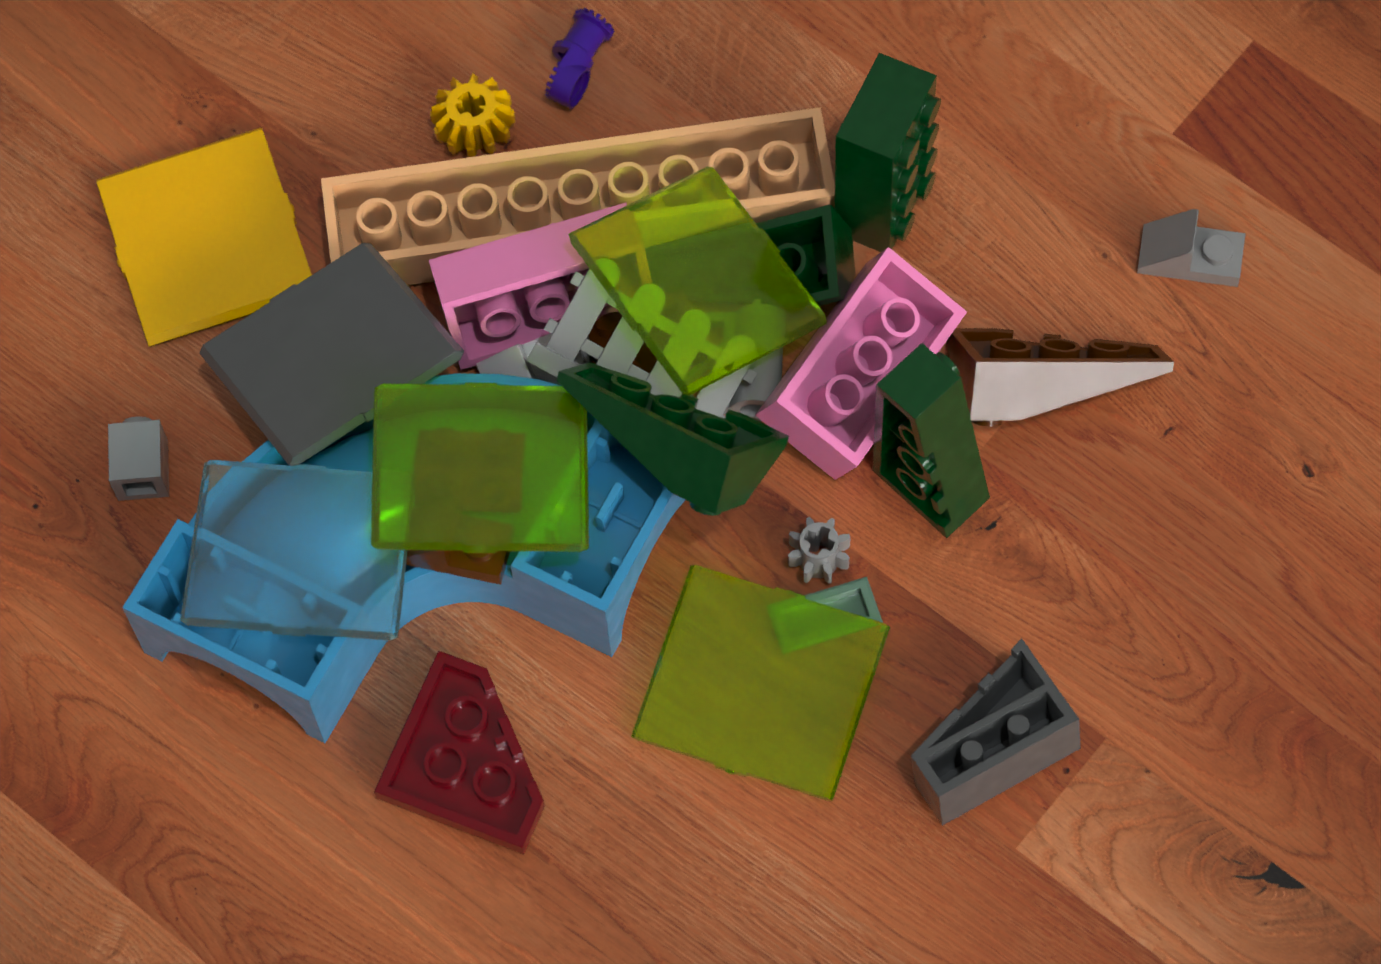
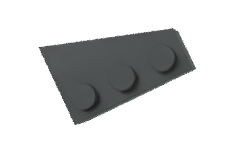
M1022 638L1011 649L1010 657L994 674L988 673L978 684L977 692L960 710L955 708L911 755L915 786L942 826L1081 749L1078 716Z

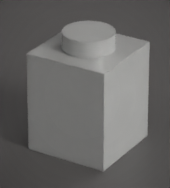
M136 416L125 419L123 423L108 424L109 482L118 501L169 497L168 439L160 420Z

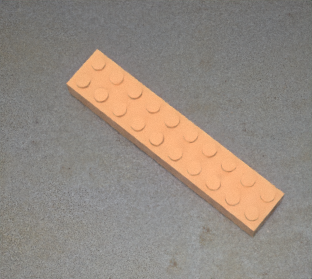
M821 107L321 178L330 262L332 263L362 243H371L407 285L434 281L429 264L430 259L622 203H627L643 251L830 204L833 208L835 206V182Z

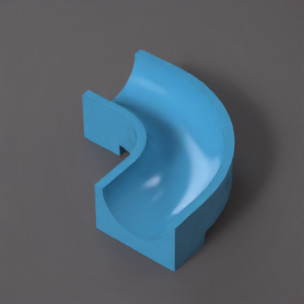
M456 373L437 375L394 402V406L371 421H365L299 465L289 466L272 443L267 440L227 475L206 498L188 524L177 519L122 609L145 654L163 662L168 652H177L212 664L241 679L269 697L286 710L302 726L307 735L325 744L384 645L398 630L414 618L442 606L455 603L482 602L507 607L613 657L622 641V629L626 611L642 569L662 531L674 513L686 500L671 493L561 385L539 379L502 374ZM439 431H449L457 435L504 433L509 436L525 437L521 514L519 516L460 514L461 518L513 528L514 540L501 585L399 564L397 562L410 511L415 510L414 466L419 433L433 434Z

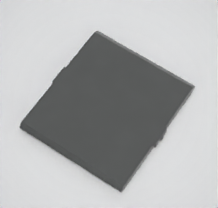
M362 243L304 281L290 286L270 299L268 304L203 344L199 352L288 465L295 466L301 464L365 421H371L394 406V402L459 361L464 350L371 243Z

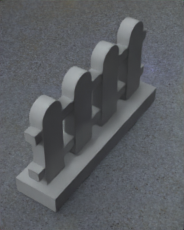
M604 261L597 262L589 268L585 276L577 271L575 272L570 283L578 287L577 292L560 322L551 318L548 320L544 330L553 334L548 344L545 346L537 341L526 361L557 378L559 371L579 365L574 362V359L581 350L598 359L596 365L649 382L652 386L651 394H666L680 397L681 394H687L678 390V387L698 354L714 363V366L696 396L699 399L696 409L725 418L723 413L742 379L750 384L754 381L758 373L749 367L754 359L755 352L748 340L733 338L719 352L703 343L709 333V324L703 315L696 312L687 313L679 320L676 327L658 317L663 309L664 300L657 289L643 287L634 294L630 302L612 292L618 282V273L612 264ZM607 303L624 314L607 345L603 348L587 339V336ZM653 329L668 337L669 340L653 369L648 373L632 363L650 330Z

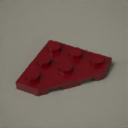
M438 650L374 790L377 799L525 854L545 808L542 795L536 781H534L487 668Z

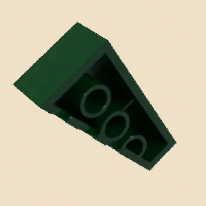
M921 343L876 384L873 472L944 537L948 538L990 499L959 370L945 354L941 352L934 354Z

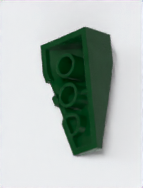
M590 362L558 372L556 381L671 493L689 501L690 507L693 510L705 515H719L722 512L744 505L787 446L788 435L747 415L730 409L726 412L725 418L696 409L699 400L685 394H681L680 397L666 394H651L652 386L649 382Z

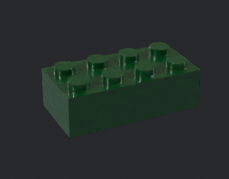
M882 53L878 54L835 137L834 209L852 229V240L879 252H882L887 247L893 249L897 239L903 242L906 240L914 223L915 213L911 211L917 199L925 201L933 187L936 173L932 172L931 169L938 149L932 146L939 130V124L935 123L934 120L941 104V98L935 96L937 75Z

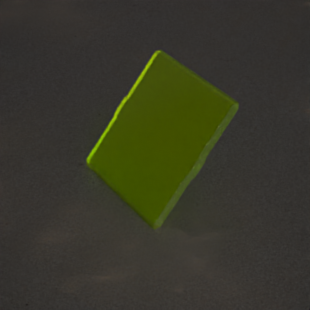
M705 167L569 233L571 244L616 303L615 307L631 329L633 331L636 330L680 391L685 395L690 396L827 324L825 313L780 256L779 249L763 228L758 227L713 167Z
M465 383V385L381 384L376 386L374 390L371 545L378 550H463L464 553H497V551L581 552L588 549L587 410L562 386L497 385V383Z
M691 565L631 737L714 764L716 768L724 770L729 774H737L743 777L747 775L817 798L833 801L890 626L808 600L806 596L791 590H784L778 587L772 589L698 565Z

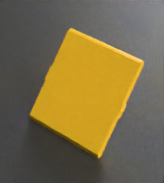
M262 127L96 179L117 246L114 247L118 257L117 265L121 268L124 278L128 280L149 347L252 314L268 304L269 300L294 284H299L312 275L295 227L297 222L294 216V206L290 203L287 192L284 193Z

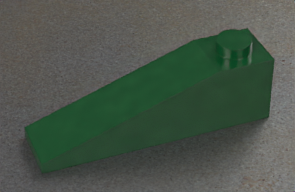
M831 204L643 251L650 286L657 289L661 295L671 296L682 292L685 302L692 304L749 308L753 302H759V307L796 312L842 301L856 275L852 229Z

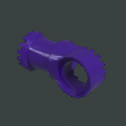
M587 8L576 10L572 18L574 24L564 39L556 41L553 45L552 53L559 61L557 63L558 66L553 68L556 75L550 74L549 76L550 79H553L552 83L548 81L546 86L551 87L550 89H545V92H547L545 94L546 98L569 109L577 106L582 99L590 80V70L593 67L592 58L602 42L609 41L614 34V29L611 28L612 25L605 23L607 21L605 18L599 19L601 14L597 13L594 16V10L590 9L588 11Z

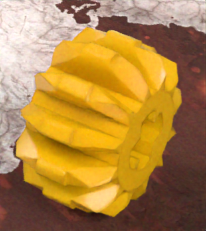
M474 73L468 79L469 83L464 84L453 77L450 82L451 91L438 89L435 96L437 105L432 106L430 110L431 122L435 125L434 133L439 143H447L448 150L453 156L463 149L467 150L468 157H475L477 150L484 149L489 154H494L496 150L495 142L508 144V139L510 138L509 128L513 127L515 123V112L510 107L512 105L510 94L506 89L498 90V84L493 77L482 84H479L478 77Z

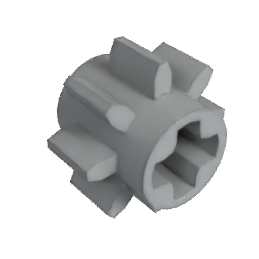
M810 517L806 518V527L801 534L793 531L789 533V544L797 549L788 554L789 567L800 565L804 571L805 583H808L812 577L824 578L828 584L832 583V573H834L837 567L847 570L849 568L850 557L841 551H845L850 547V534L838 536L835 530V519L830 518L827 523H814ZM820 546H823V547L828 548V550H827V549H822L821 551H819L818 555H815V554H812V553H811V552H817V551L819 550Z

